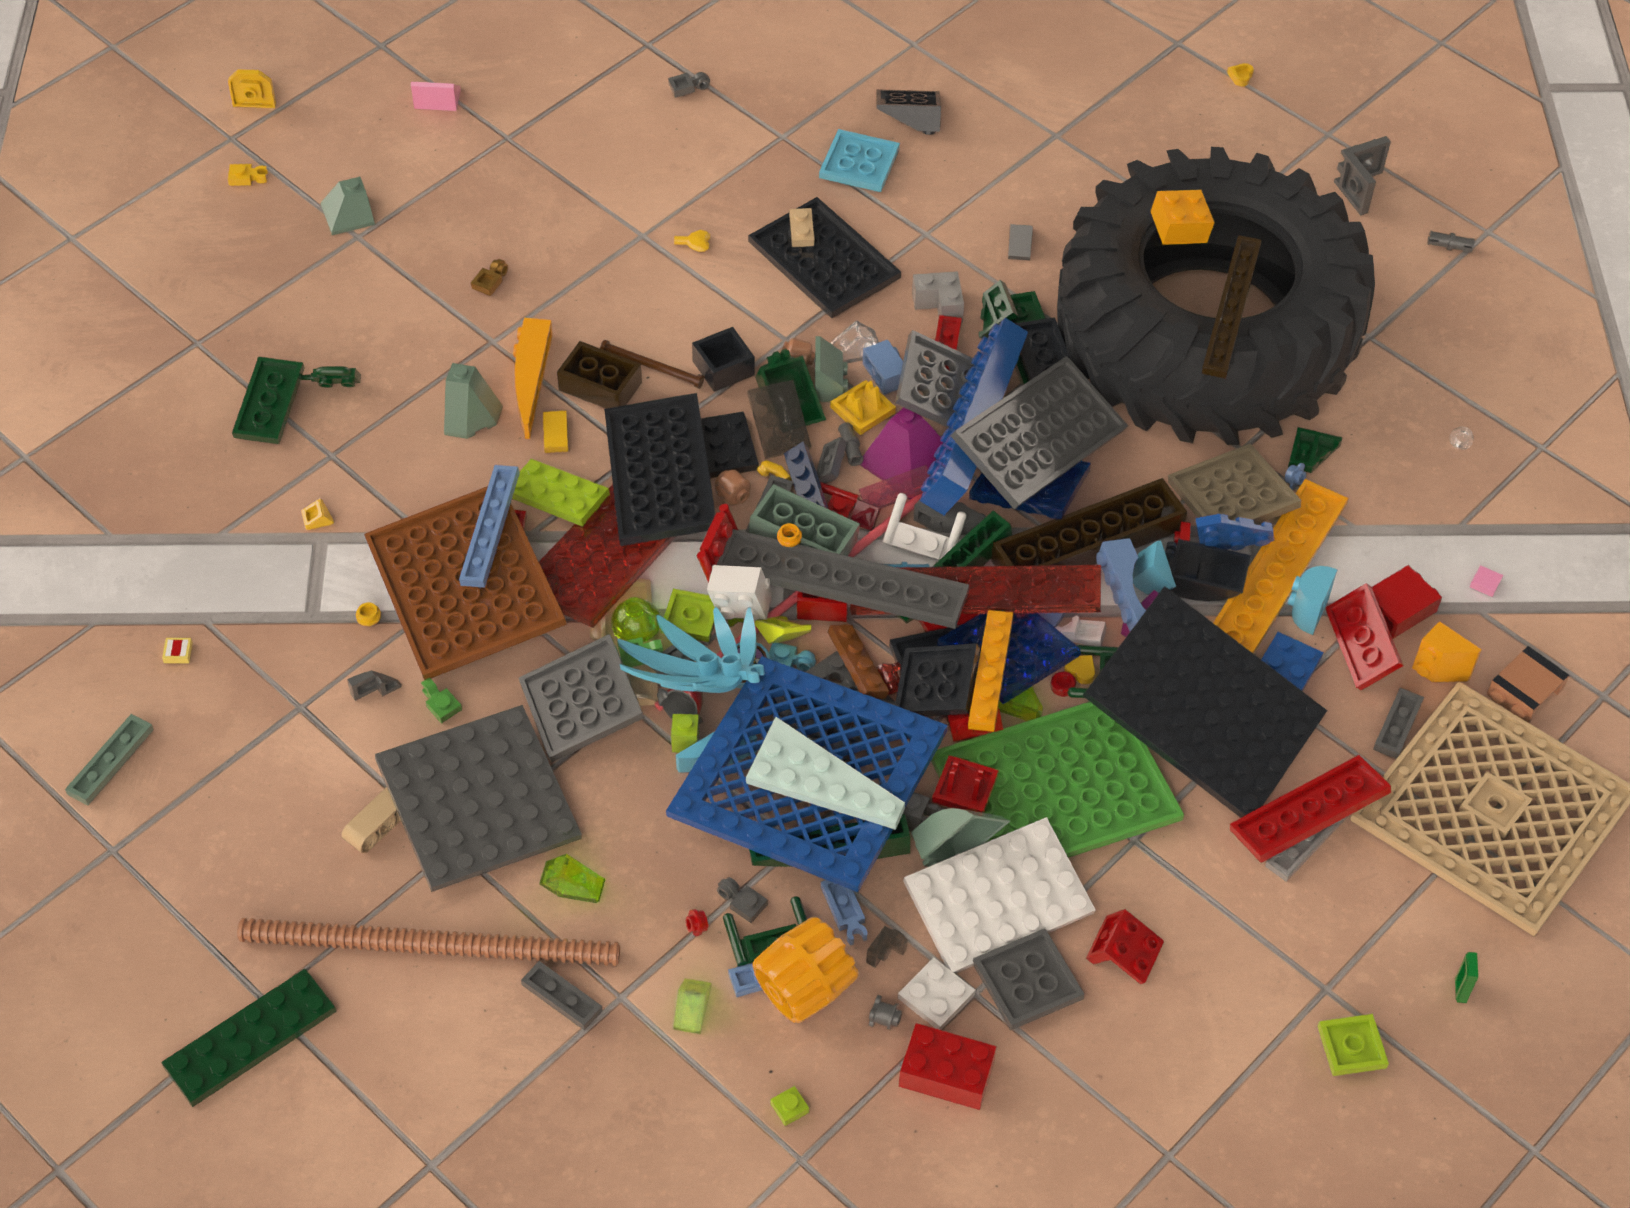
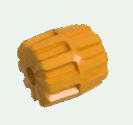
M817 917L809 918L780 936L752 964L754 975L766 996L793 1023L803 1022L831 1004L857 979L859 971L854 966L856 962L853 956L845 951L846 945L843 940L836 938L833 929Z

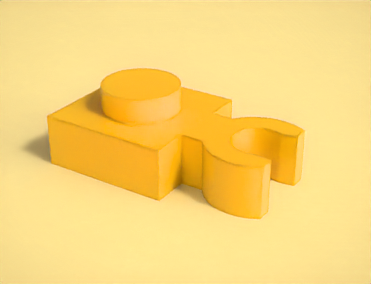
M230 164L228 173L229 186L251 185L252 181L266 183L267 166L261 165L252 168V164Z

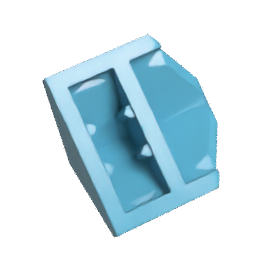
M1156 541L1138 553V559L1132 574L1135 587L1147 595L1153 590L1159 593L1164 586L1169 590L1176 587L1161 541Z

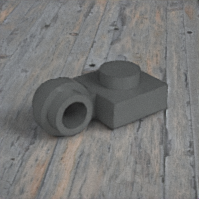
M698 72L691 78L688 73L668 78V83L676 98L695 92L694 86L700 90L707 89L710 84V78L704 72Z
M730 877L722 879L718 883V894L726 900L734 899L730 903V909L750 923L768 906V899L749 886H746L739 892L738 883Z

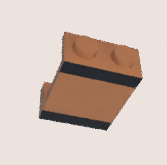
M1527 646L1492 680L1486 695L1514 715L1530 723L1536 709L1553 693L1558 695L1564 689L1569 674Z

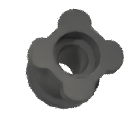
M877 995L869 1015V1026L874 1027V1024L878 1023L887 1026V1030H891L893 1026L898 1027L902 1016V1011L898 1010L899 1004L895 1003V1005L883 1002L881 1001L882 996Z

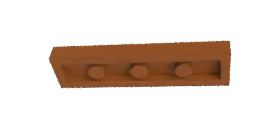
M830 625L827 633L859 692L876 699H886L889 690L853 625Z

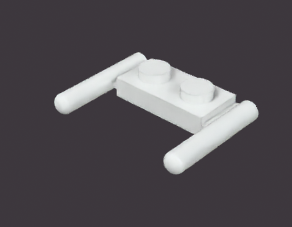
M899 493L883 543L940 560L958 543L967 517L966 513L963 511L957 513L950 537H946L900 523L907 495Z

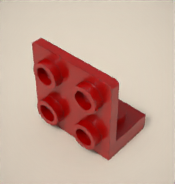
M1123 909L1105 917L1086 959L1093 965L1111 960L1139 984H1143L1152 970L1164 940L1129 911Z

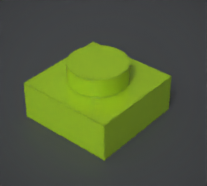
M795 1086L770 1099L771 1106L784 1126L809 1113L808 1105Z

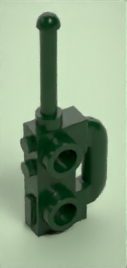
M322 366L313 369L311 374L302 375L301 380L317 382L323 388H331L333 384H341L343 387H355V383H361V374L356 368Z

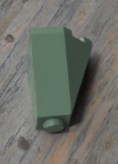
M452 363L445 383L444 435L468 439L474 436L475 432L485 427L490 429L496 426L503 405L476 367Z

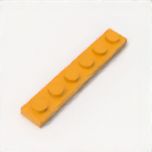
M988 610L968 729L992 732L995 730L1013 622V612Z

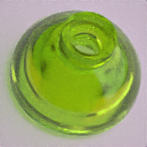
M631 597L614 609L611 617L612 631L619 639L624 641L642 637L643 642L653 638L659 631L657 615H660V613L650 601Z

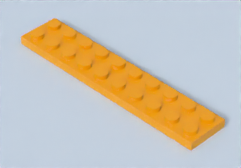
M1304 479L1295 493L1301 499V507L1281 515L1273 528L1274 541L1262 546L1248 567L1243 593L1228 599L1213 623L1254 654L1290 597L1296 576L1301 577L1346 507L1349 498Z

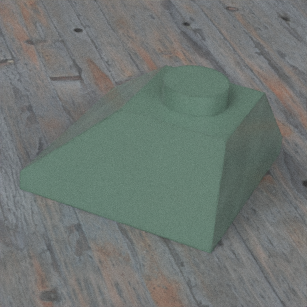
M361 177L339 181L321 202V207L332 235L375 225Z

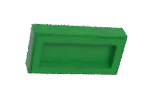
M1475 952L1466 953L1455 977V999L1457 1003H1467L1479 977L1478 955Z

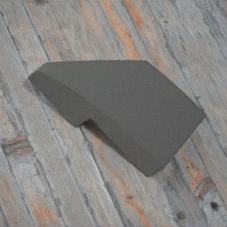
M372 670L347 679L350 694L355 701L376 690L383 697L402 687L397 679Z

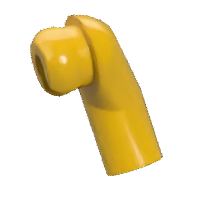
M762 461L761 465L757 468L758 473L763 477H767L769 473H772L777 477L792 481L787 471L781 465L774 462Z

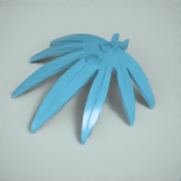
M717 607L714 608V624L718 644L724 655L722 658L660 615L656 617L657 623L668 640L680 652L696 662L663 654L622 639H617L618 645L629 655L643 664L669 675L646 672L620 664L622 671L647 681L659 683L661 687L668 689L724 693L735 689L742 680H748L750 683H759V675H765L762 664L752 665L756 655L757 638L750 607L746 611L743 623L740 653H738L734 636L719 609Z

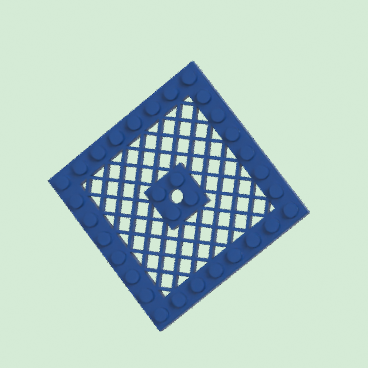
M761 656L757 664L764 666L765 675H759V683H750L746 680L666 809V816L859 892L893 829L866 820L863 823V820L843 813L839 814V812L832 810L834 816L821 819L819 813L830 809L809 803V807L798 810L795 803L802 802L801 800L786 796L774 801L771 794L775 792L762 788L750 791L749 784H746V777H744L742 771L751 768L756 758L754 751L760 750L767 735L766 732L769 731L773 721L762 724L760 718L773 715L774 719L777 717L788 725L796 723L798 728L796 730L806 737L807 735L819 732L821 738L812 741L821 747L825 746L828 752L842 761L843 756L848 755L851 761L846 762V764L861 774L860 767L872 764L874 770L863 773V775L870 780L878 778L881 784L879 786L905 802V807L945 737L948 725ZM784 695L786 701L777 704L773 703V698ZM767 701L769 706L762 708ZM807 704L809 710L797 713L795 707ZM790 709L792 715L783 718L779 717L778 712ZM827 713L831 714L832 719L820 722L818 716ZM813 718L815 724L802 726L801 721ZM754 720H755L756 723H757V725L751 727V725L753 724V722H754ZM854 722L855 728L843 730V724ZM833 727L837 728L838 733L826 736L824 730ZM877 730L879 736L867 740L865 734ZM761 734L762 740L750 742L749 737ZM860 736L862 742L849 744V738ZM744 739L746 745L739 746ZM900 739L903 745L891 749L889 742ZM839 741L843 742L844 747L832 750L830 744ZM883 744L885 751L874 754L871 748ZM866 750L868 756L856 759L854 753ZM750 754L751 759L738 762L737 756ZM899 755H902L901 758H900V760H899L898 763H897V760H896L895 757H896V756H899ZM732 758L734 764L727 766ZM890 759L892 765L883 768L879 767V761ZM734 773L738 774L739 779L726 782L725 776ZM891 774L886 783L884 776ZM720 778L722 784L715 786L718 779ZM743 787L744 794L732 797L731 790ZM726 793L727 799L714 802L712 796ZM767 797L768 803L755 805V799ZM749 801L751 808L738 812L736 805ZM790 805L792 812L783 815L779 814V808ZM731 807L732 811L726 810L725 808ZM769 811L773 812V818L761 820L760 814ZM814 815L815 822L803 824L801 818ZM754 816L756 821L749 818ZM856 819L858 825L845 828L843 822ZM797 821L798 827L789 830L785 829L784 823ZM838 824L840 831L827 833L826 827ZM778 826L780 830H777L772 827ZM820 829L822 836L810 840L807 833ZM802 835V836H803V839H800V838H798V837H796V836ZM857 835L852 843L850 837ZM841 839L845 840L846 846L837 849L833 848L831 842ZM826 844L828 849L823 848L821 846Z

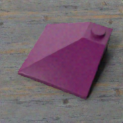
M903 407L888 421L865 452L860 466L900 493L906 494L907 498L911 500L922 491L920 490L922 484L930 476L927 474V471L931 464L936 461L934 454L943 442L940 441L941 437L922 416Z

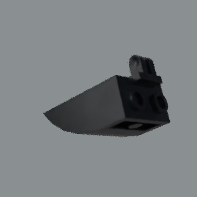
M1178 539L1177 544L1172 541L1167 542L1165 554L1176 585L1170 591L1178 597L1209 602L1230 599L1243 593L1251 555Z

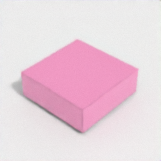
M1480 565L1470 584V588L1493 597L1503 575Z

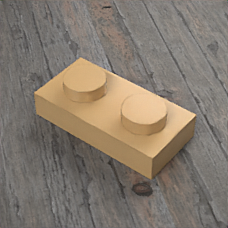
M811 208L789 209L792 247L814 246Z

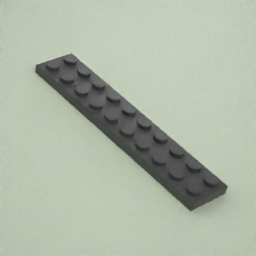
M733 529L732 536L724 547L723 555L720 556L717 565L761 567L765 578L770 579V585L954 629L957 626L969 593L968 584L803 545L785 547L777 539Z

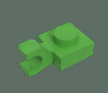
M642 637L627 641L653 651L663 652L661 639L644 644ZM618 645L623 665L628 667L644 665Z
M431 678L421 682V685L424 687L422 692L429 698L425 701L426 707L441 724L462 711L461 704L447 688L440 692Z

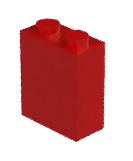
M1409 565L1372 586L1393 639L1435 614L1442 600L1439 592L1432 588Z

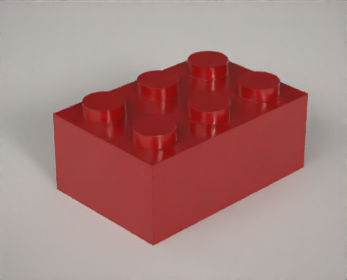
M915 1023L900 1070L899 1087L980 1110L994 1065L997 1046Z

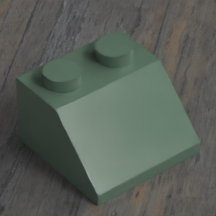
M816 336L815 390L820 402H830L848 391V379H843V375H847L848 362H843V352L821 336Z

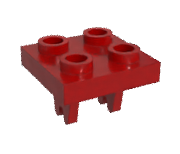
M949 755L934 791L932 802L950 808L984 813L999 770Z

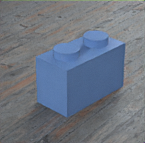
M888 339L863 348V365L882 393L885 395L898 390L903 365L898 349L893 347Z

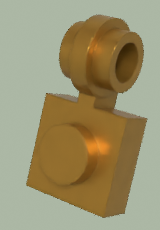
M495 259L490 265V270L482 267L471 281L472 289L491 296L502 283V277L507 274L508 264L502 259Z

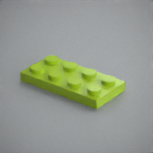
M530 459L520 471L512 499L583 527L610 493L607 487Z

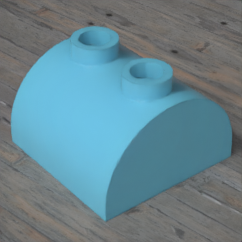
M1316 566L1306 570L1301 577L1296 576L1292 586L1294 591L1290 595L1288 605L1293 606L1292 619L1294 623L1304 632L1311 635L1314 634L1328 603L1337 569L1328 566Z

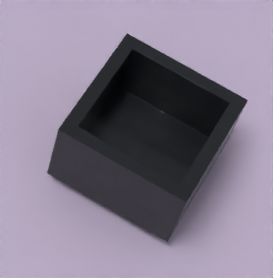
M734 327L692 342L693 363L700 373L704 375L705 380L714 392L755 376V356Z

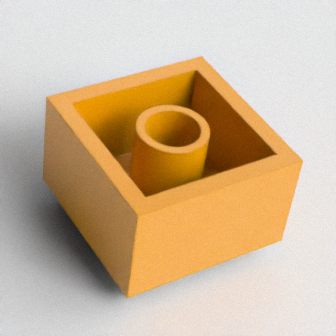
M1202 190L1157 191L1151 214L1163 245L1207 243L1214 220Z

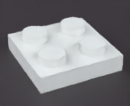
M933 957L898 993V999L934 1028L942 1030L975 996L976 990Z

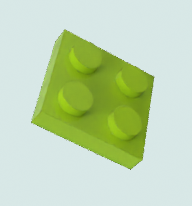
M673 588L663 618L694 639L709 642L715 625L713 613L715 607L709 595Z
M1373 1014L1319 1021L1317 1027L1332 1076L1387 1069L1388 1059Z

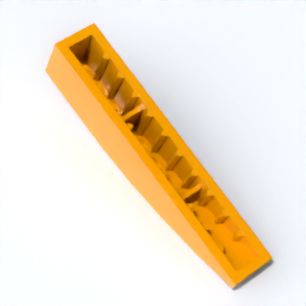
M524 318L522 327H518L517 331L519 342L514 344L513 356L516 357V398L525 439H530L553 337L552 322L546 319Z

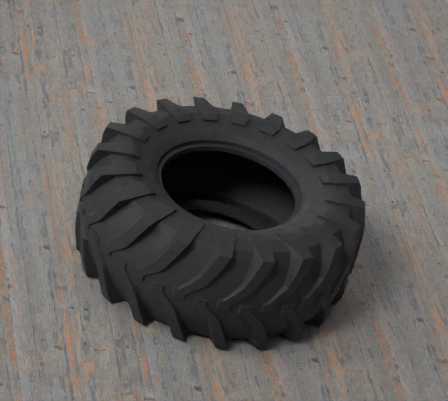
M1211 146L1210 158L1189 159L1179 149L1166 150L1170 160L1166 164L1151 167L1139 160L1128 163L1127 167L1131 178L1123 183L1103 179L1096 185L1095 194L1098 202L1094 207H1080L1073 221V229L1076 233L1065 245L1063 251V268L1060 270L1058 286L1057 322L1071 361L1087 379H1090L1091 384L1112 407L1120 403L1125 404L1135 426L1148 431L1156 421L1171 425L1178 439L1183 442L1193 443L1196 431L1218 432L1227 445H1240L1238 431L1259 428L1268 436L1274 438L1283 435L1279 423L1280 420L1293 414L1309 421L1319 414L1317 400L1325 393L1337 395L1345 384L1347 374L1344 371L1358 357L1362 347V336L1366 334L1374 297L1375 274L1373 255L1369 254L1366 233L1361 222H1349L1344 201L1336 192L1321 196L1317 195L1315 185L1309 173L1298 168L1286 176L1275 171L1269 156L1256 153L1251 163L1229 160L1224 147ZM1202 190L1214 220L1207 243L1163 245L1151 214L1157 191ZM1240 235L1262 240L1251 284L1262 291L1274 304V307L1257 315L1241 319L1227 376L1224 379L1201 374L1216 318L1195 314L1175 305L1166 299L1154 287L1153 283L1168 275L1190 270H1211L1228 274L1237 238Z

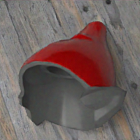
M659 688L657 694L659 705L663 707L671 719L673 714L700 715L703 705V692L674 689L666 691ZM699 716V724L703 723V720Z

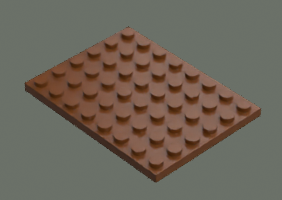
M488 486L364 534L424 680L427 678L432 679L567 625L565 617L511 503L485 588L461 586L459 578Z

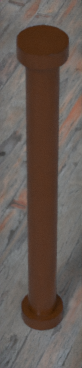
M603 340L600 349L692 383L696 388L700 389L703 385L704 375H694L612 345L608 340Z

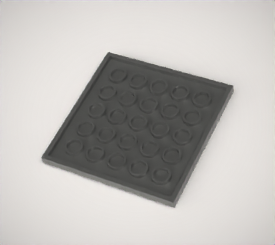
M523 705L375 754L377 765L431 892L581 839L582 834Z

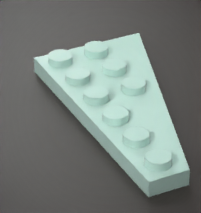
M775 717L746 776V784L895 830L905 809V802L777 717Z

